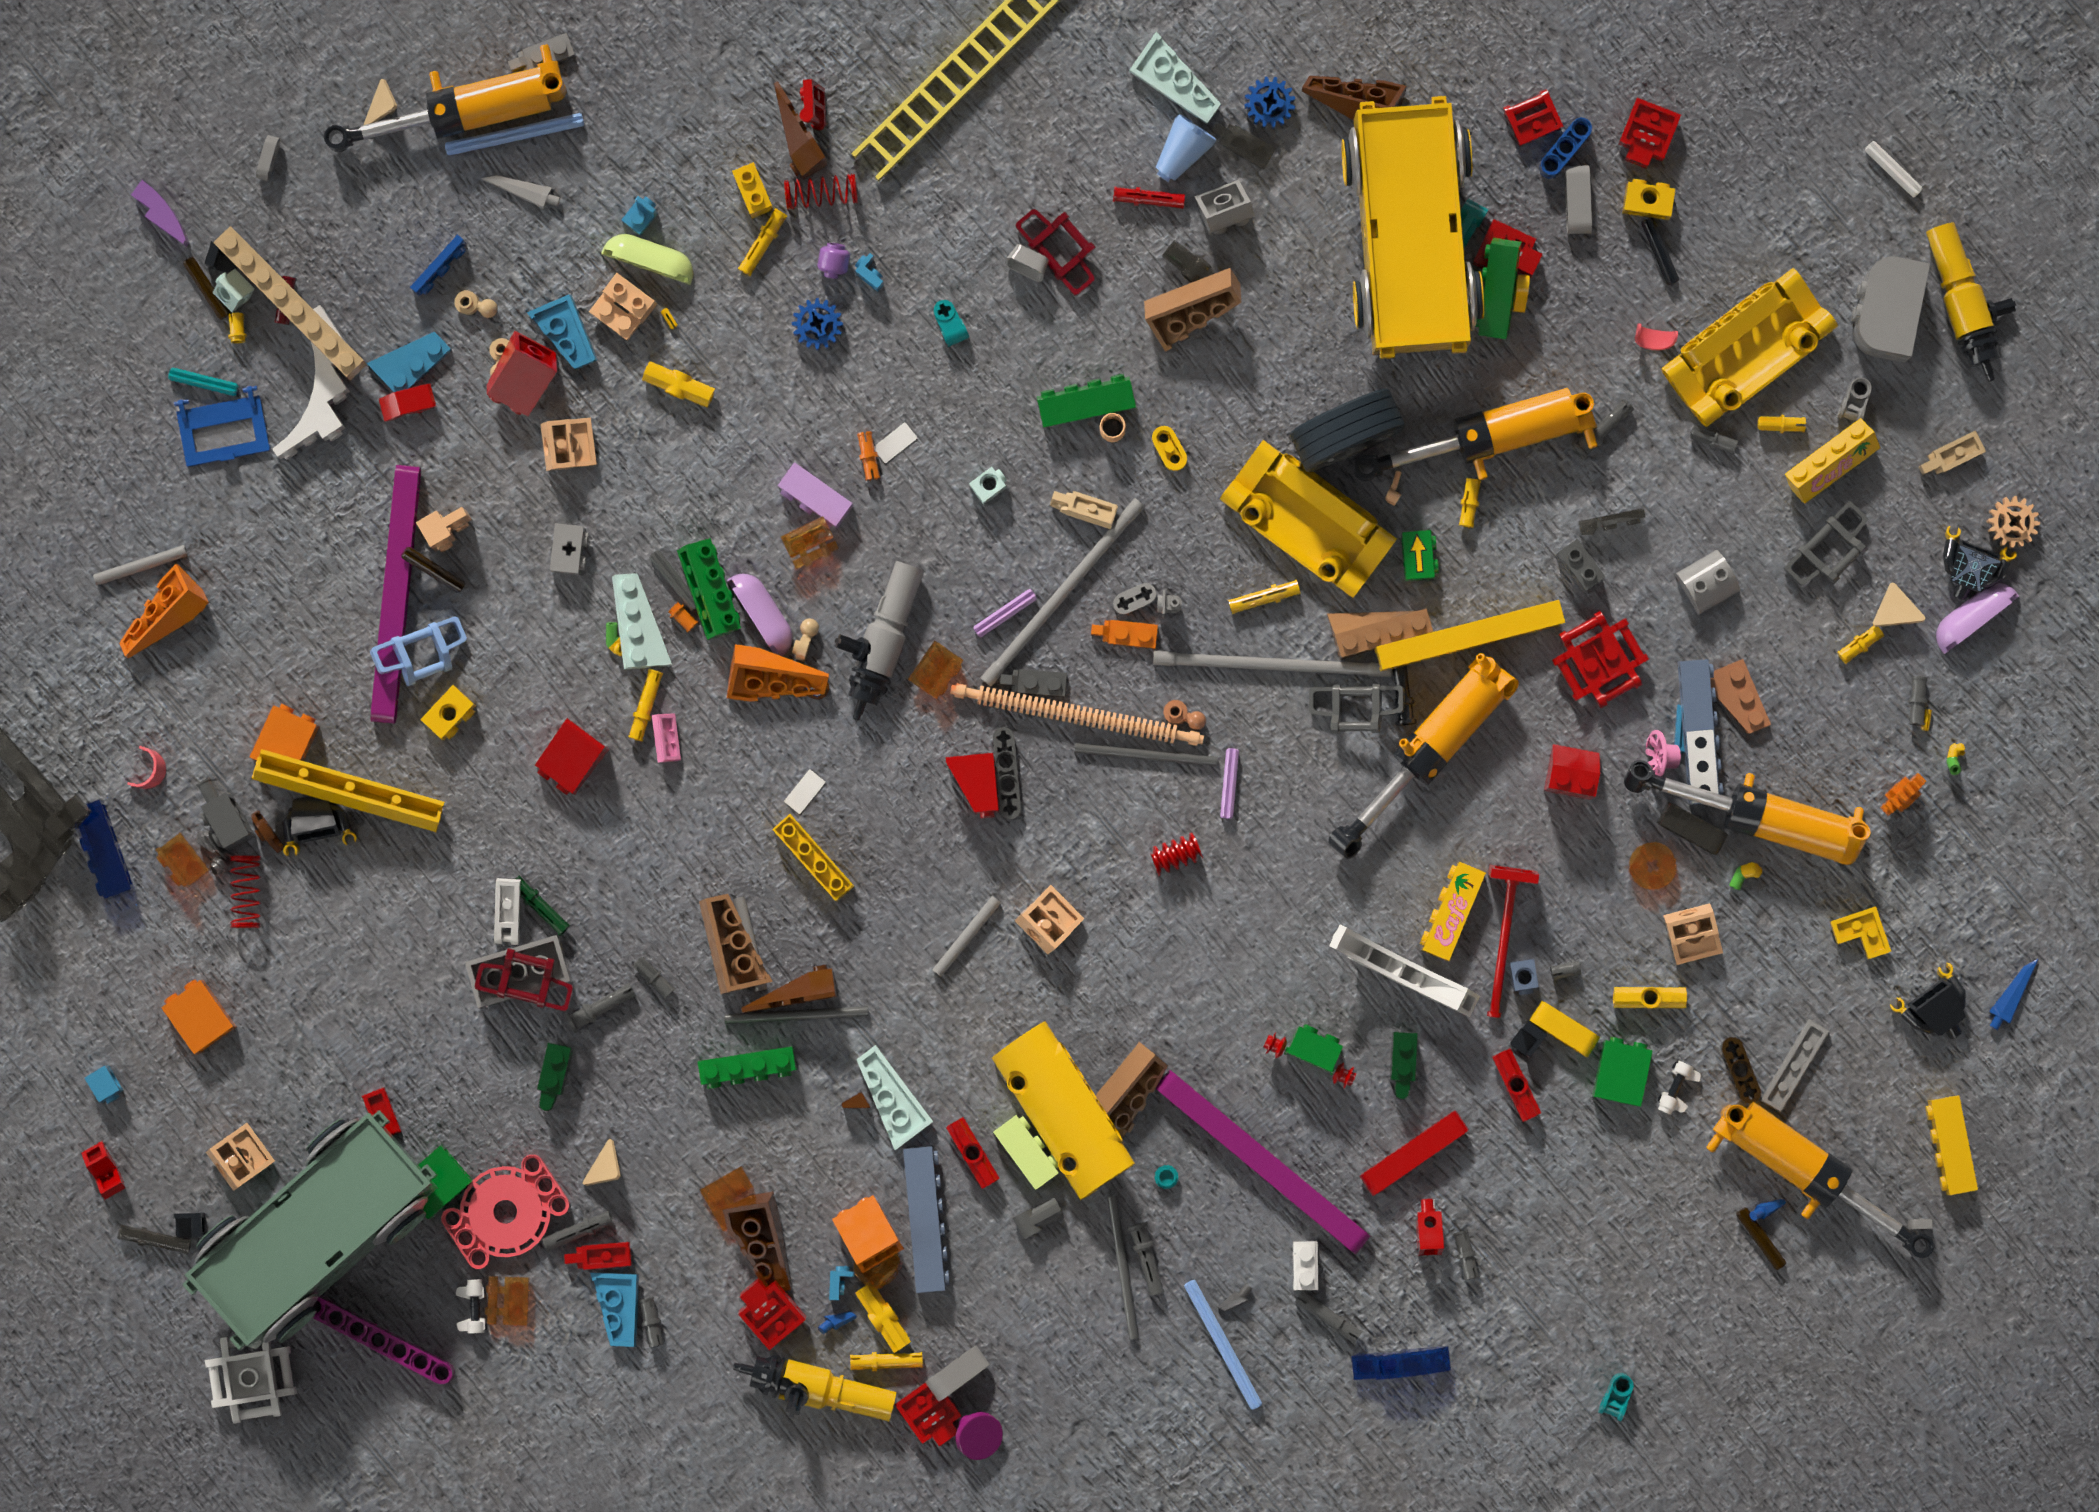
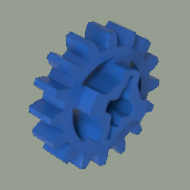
M1266 76L1264 83L1257 79L1255 81L1256 88L1252 86L1248 88L1251 95L1245 94L1244 99L1250 102L1244 104V109L1251 110L1247 117L1254 116L1255 125L1259 121L1263 122L1262 128L1264 129L1267 124H1271L1272 129H1275L1276 122L1283 126V118L1285 117L1290 120L1291 114L1288 111H1294L1295 106L1290 104L1295 101V96H1289L1292 88H1284L1286 81L1278 84L1277 77H1274L1273 81L1269 82ZM1269 88L1264 94L1258 93L1262 89ZM1277 90L1283 94L1285 101L1279 98ZM1272 93L1274 104L1271 105L1269 112H1267V103L1264 101H1268ZM1255 106H1259L1261 108L1263 115H1260L1257 112ZM1276 111L1282 112L1280 115L1271 118V114Z
M816 298L815 304H811L809 300H806L807 307L804 308L802 305H799L800 314H793L797 321L792 322V326L798 328L793 332L794 336L801 335L798 341L800 344L806 341L808 349L811 348L812 344L815 345L817 351H819L820 345H824L828 349V342L831 341L835 344L837 341L834 336L842 335L838 327H843V322L837 321L842 315L841 313H834L837 308L835 305L828 307V300H825L823 304H820L819 298ZM816 309L824 310L829 314L822 315L817 313ZM808 313V321L802 325V320ZM813 315H815L819 322H823L821 324L822 334L816 327H811L814 325ZM833 323V329L827 336L826 330ZM812 333L818 336L819 340L811 339L806 334Z

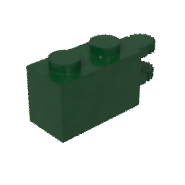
M1392 1032L1390 1080H1395V1095L1401 1100L1409 1096L1410 1081H1415L1418 1033Z
M553 1043L547 1044L537 1090H541L539 1105L544 1111L552 1110L555 1106L554 1103H556L557 1094L563 1095L574 1048Z

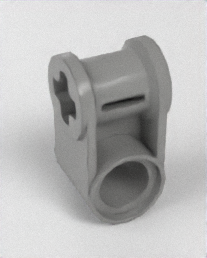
M1856 378L1848 385L1845 397L1839 407L1837 418L1841 419L1844 417L1855 422L1860 418L1863 420L1872 389L1871 383L1867 379ZM1855 383H1861L1865 386L1864 395H1857L1854 392Z

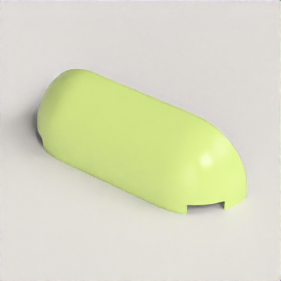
M620 234L612 237L605 244L601 255L691 285L693 279L692 264L683 253L630 234Z

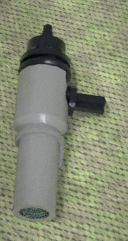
M899 561L895 562L884 596L881 597L878 608L874 612V616H876L875 621L868 624L864 637L855 640L839 634L838 638L835 639V648L852 653V658L856 660L855 666L857 667L851 669L856 674L855 676L850 675L849 682L851 688L848 696L858 699L853 719L857 721L863 715L867 703L875 706L878 705L880 697L888 690V688L884 687L885 683L891 684L889 678L893 677L906 640L903 630L909 625L907 619L924 574V570Z

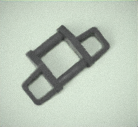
M1847 502L1833 517L1830 516L1826 520L1827 524L1805 546L1802 545L1798 549V553L1785 565V572L1800 586L1808 583L1819 573L1835 584L1840 579L1841 573L1860 554L1863 555L1868 550L1861 541L1855 538L1867 522V516L1854 503ZM1848 508L1861 519L1860 524L1852 534L1837 521V518ZM1834 530L1853 549L1833 569H1830L1812 552ZM1801 555L1816 569L1806 579H1801L1791 569L1792 564Z
M1373 684V686L1341 687V685H1333V687H1311L1309 689V712L1313 715L1332 717V734H1340V732L1347 731L1380 733L1382 716L1400 714L1405 710V689L1400 685L1381 686V684ZM1398 690L1399 707L1393 710L1382 711V691ZM1317 692H1332V712L1317 711L1315 709V694ZM1372 696L1371 722H1342V697Z

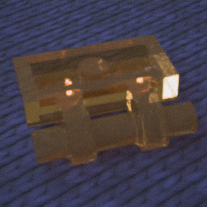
M824 516L781 536L790 557L793 558L799 554L801 556L793 560L796 569L804 565L808 567L812 565L813 561L823 556L826 558L831 555V552L839 549L835 540L826 544V541L834 537ZM818 545L820 546V548L816 550H813L809 553L806 552Z
M489 1276V1284L486 1286L488 1307H485L487 1324L496 1325L497 1315H503V1325L528 1326L530 1277H505L504 1286H498V1276ZM498 1293L504 1294V1308L497 1307Z

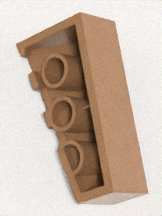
M1228 268L1144 301L1145 320L1166 352L1178 340L1183 341L1188 338L1190 332L1197 328L1205 327L1210 319L1218 318L1240 304L1241 284L1232 269Z
M1427 608L1419 611L1327 614L1340 659L1372 651L1377 646L1433 632Z
M729 894L699 901L720 994L773 982L770 975L767 974L749 934L745 931L741 923L742 920Z
M1140 1042L1096 1094L1097 1099L1122 1139L1127 1132L1132 1131L1135 1125L1133 1123L1138 1111H1143L1146 1106L1147 1095L1154 1092L1168 1067L1165 1062Z

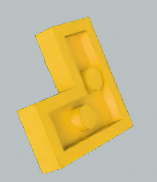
M1876 906L1830 921L1837 944L1860 937L1867 959L1891 952Z

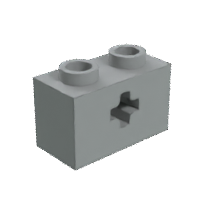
M555 523L550 571L552 573L580 576L581 570H585L586 556H583V547L588 546L589 533L585 532L584 526ZM572 544L576 551L571 552V556H568L564 549L569 548V545Z

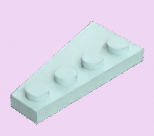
M1157 32L1129 70L1130 73L1207 125L1221 106V103L1196 78L1188 66L1180 60Z
M618 574L612 576L624 670L671 666L670 657L638 574Z
M876 1045L856 1059L894 1150L898 1149L933 1122Z

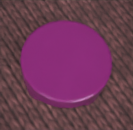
M977 1412L965 1415L960 1419L956 1432V1444L958 1450L967 1458L983 1460L998 1450L1003 1439V1429L1000 1422L994 1416L986 1412Z

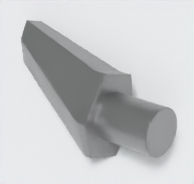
M1244 1284L1239 1293L1234 1291L1218 1308L1226 1312L1248 1303L1249 1300L1246 1298L1252 1291V1288Z

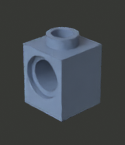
M1534 959L1509 963L1513 991H1519V995L1534 993L1533 988L1539 987ZM1521 971H1527L1530 975V981L1526 985L1518 981V974Z

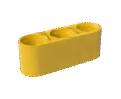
M1544 1001L1540 1002L1529 1020L1535 1026L1587 1058L1600 1039L1597 1034Z

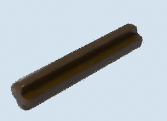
M187 258L183 262L184 267L216 316L220 320L225 319L230 314L229 310L213 294L214 287L195 258Z
M406 547L402 552V559L456 593L463 590L465 586L463 580L411 547Z
M1748 1208L1740 1209L1736 1216L1776 1270L1783 1268L1787 1264L1785 1259L1759 1223L1750 1218Z

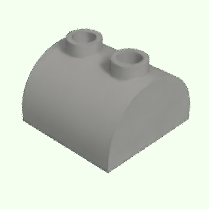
M1239 180L1195 196L1200 214L1209 233L1222 234L1226 232L1227 227L1234 224L1237 226L1246 225L1250 218L1255 217L1251 201Z
M1718 550L1713 551L1675 574L1698 615L1740 592L1739 583L1732 569Z

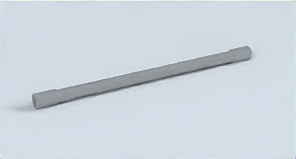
M1134 498L1118 520L1112 525L1111 529L1106 532L1003 654L980 677L988 686L991 687L1005 671V668L1125 528L1142 512L1145 506L1139 500Z
M1154 651L1153 665L1225 667L1356 674L1390 678L1392 674V669L1380 672V665L1377 662L1355 663L1185 654L1170 651Z

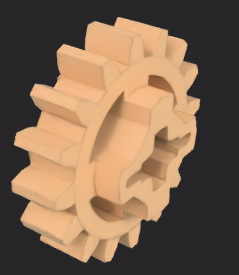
M2014 496L2010 502L2005 497L2003 498V505L1997 502L1994 504L1997 510L1991 509L1989 511L1993 518L1987 520V523L1992 524L1988 532H1995L1996 535L1993 537V540L2000 538V546H2004L2008 542L2011 549L2014 548L2015 543L2022 547L2024 546L2023 540L2029 543L2032 541L2030 534L2036 535L2038 533L2034 527L2040 525V522L2035 521L2034 518L2039 513H2032L2031 510L2034 505L2031 504L2027 507L2025 505V498L2018 502L2017 496ZM2007 507H2017L2021 510L2019 512L2011 511L2010 508L2008 509ZM1999 517L2002 519V527L2000 528L1998 526ZM2026 517H2028V529L2025 526ZM2016 518V526L2011 527L2009 525L2011 519ZM2015 533V535L2019 537L2011 538L2006 536V534Z

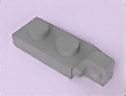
M567 33L518 52V58L508 61L512 73L522 69L525 71L537 68V64L543 63L540 50L541 45H549L552 60L558 61V63L575 57L576 55Z

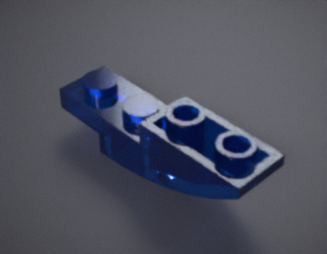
M1449 1346L1401 1349L1395 1352L1356 1354L1351 1356L1354 1380L1403 1378L1451 1370Z

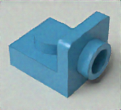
M637 196L636 202L622 218V222L640 236L658 215L655 209L656 204L646 196L644 199Z
M871 253L867 257L863 255L855 264V267H857L855 273L874 290L879 292L884 286V282L881 280L883 276L874 268L868 269L869 265L874 261V255Z
M836 1266V1270L830 1271L829 1300H840V1295L845 1294V1281H841V1276H855V1271H850V1266Z

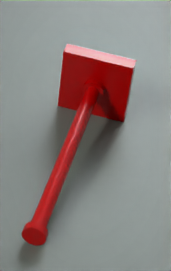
M1489 865L1488 875L1490 878L1504 879L1505 883H1507L1490 1011H1487V1016L1501 1018L1502 1013L1499 1011L1516 887L1520 882L1538 884L1539 873L1534 870Z

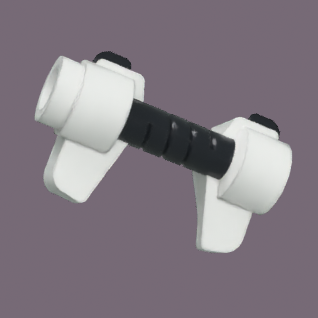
M1681 1061L1675 1062L1672 1066V1073L1675 1075V1079L1669 1092H1662L1658 1097V1109L1669 1115L1674 1110L1685 1112L1688 1108L1677 1097L1684 1079L1699 1082L1701 1077L1699 1072L1693 1070L1694 1067Z
M482 1279L467 1280L466 1287H458L456 1290V1296L470 1299L471 1318L457 1323L459 1331L484 1333L487 1330L486 1319L480 1317V1299L484 1298L486 1294V1287L483 1286Z

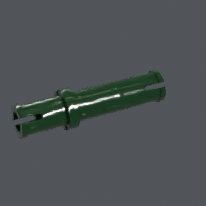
M520 875L515 878L521 880L520 897L524 900L523 903L526 906L529 905L559 936L564 934L571 925L539 895L540 892L537 889L534 890Z

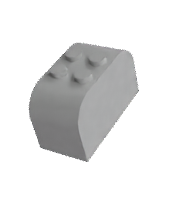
M1890 256L1879 260L1866 273L1861 284H1858L1855 298L1859 299L1856 308H1853L1851 321L1854 322L1853 339L1856 346L1863 353L1905 363L1912 357L1930 263Z

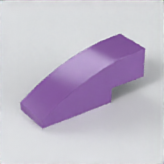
M141 180L131 196L149 208L145 217L187 247L189 240L177 215L151 186Z

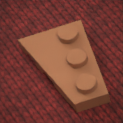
M1744 659L1714 671V678H1710L1711 688H1715L1717 700L1724 705L1747 734L1771 725Z

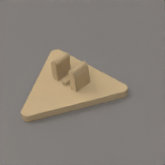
M381 79L363 125L378 122L386 115H392L397 109L396 101L384 79Z
M1890 583L1873 621V626L1921 623L1925 621V616L1895 583Z
M609 1139L583 1180L585 1186L618 1180L620 1178L613 1140Z

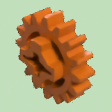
M1919 773L1910 780L1905 776L1885 794L1888 799L1880 808L1887 816L1896 809L1900 813L1903 812L1922 794L1919 789L1925 784L1926 780Z

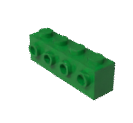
M1493 238L1491 244L1486 245L1484 258L1488 259L1487 268L1483 267L1482 281L1485 282L1483 291L1484 319H1477L1475 327L1479 328L1478 335L1507 339L1509 335L1522 242Z
M1120 374L1110 377L1111 381L1101 382V379L1087 382V386L1078 387V384L1065 386L1064 391L1055 392L1054 389L1040 392L1041 396H1037V402L1043 428L1136 408L1130 377Z
M711 538L687 544L678 549L677 553L707 640L728 635L740 629V616L735 611L732 602L733 596L727 588L725 572L720 567L717 549L712 544Z
M793 1046L697 1061L701 1085L707 1084V1089L721 1087V1082L730 1081L731 1085L745 1083L744 1078L754 1077V1081L768 1080V1075L778 1073V1078L792 1076V1071L797 1070Z

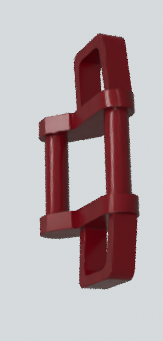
M1032 209L1015 224L1016 229L1029 243L1028 246L1031 250H1035L1037 253L1048 258V266L1055 273V278L1058 281L1061 280L1074 296H1078L1095 280L1094 275L1084 262L1096 248L1095 245L1085 239L1069 220L1070 217L1066 212H1063L1050 223L1040 212ZM1032 216H1036L1047 228L1032 240L1021 226ZM1061 226L1082 248L1063 267L1042 244ZM1080 264L1088 275L1089 280L1080 288L1075 289L1066 280L1065 276Z
M511 948L507 949L504 965L480 964L474 985L476 990L496 994L499 998L509 997L537 1004V1007L540 1008L546 1006L562 1011L569 1009L574 989L573 985L552 977L555 959L547 958L546 960L517 953L515 949ZM514 962L544 969L539 995L508 988ZM484 969L503 970L498 990L481 986ZM551 981L568 989L563 1006L546 1002Z

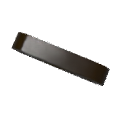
M1736 1037L1726 1038L1721 1043L1720 1049L1738 1096L1745 1103L1756 1102L1761 1096V1089L1744 1046ZM1729 1041L1732 1044L1738 1045V1048L1735 1049L1736 1055L1739 1057L1742 1054L1743 1059L1730 1063L1729 1059L1734 1057L1732 1052L1726 1051ZM1739 1063H1743L1747 1067L1748 1071L1744 1077H1738L1734 1073V1068ZM1751 1077L1752 1082L1747 1083L1750 1089L1755 1088L1756 1093L1753 1094V1099H1750L1749 1096H1744L1743 1093L1746 1092L1745 1084L1739 1086L1738 1081H1745Z

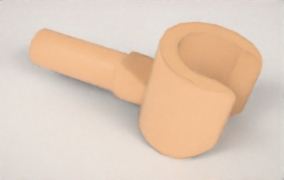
M1400 471L1395 472L1392 485L1385 496V500L1393 506L1396 505L1401 496L1400 493L1395 491L1400 480Z

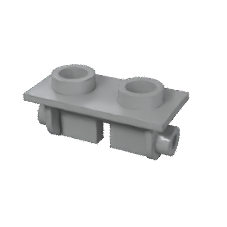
M1163 590L1162 596H1158L1157 612H1162V618L1165 617V613L1179 612L1182 605L1181 598L1175 595H1165V590Z

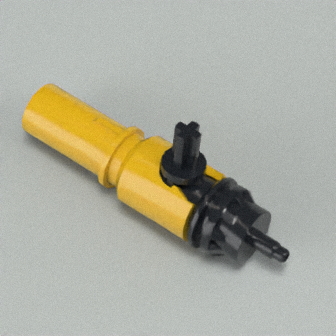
M1954 222L1943 224L1926 232L1942 280L1940 286L1946 292L1943 302L1955 338L1958 340L1957 345H1963L1960 348L1961 354L1967 357L1970 367L1981 365L1987 381L1991 382L1995 380L1991 361L2000 358L1998 351L2000 340L1998 336H1993V334L1997 333V329L1991 328V326L1997 321L1998 316L2015 312L2016 303L2012 298L1996 303L1986 300L1982 286L1974 281L1976 274L1973 272L1970 260L1966 257L1956 224Z
M757 1356L754 1366L743 1363H734L733 1370L752 1376L750 1387L759 1389L763 1395L767 1396L769 1392H773L772 1398H776L779 1394L778 1399L787 1402L785 1412H788L789 1417L792 1418L794 1414H800L801 1406L803 1405L817 1409L830 1406L833 1411H835V1408L889 1422L897 1393L844 1379V1375L836 1377L829 1369L790 1359L786 1363L785 1357L782 1358V1362L777 1361V1356L768 1358Z

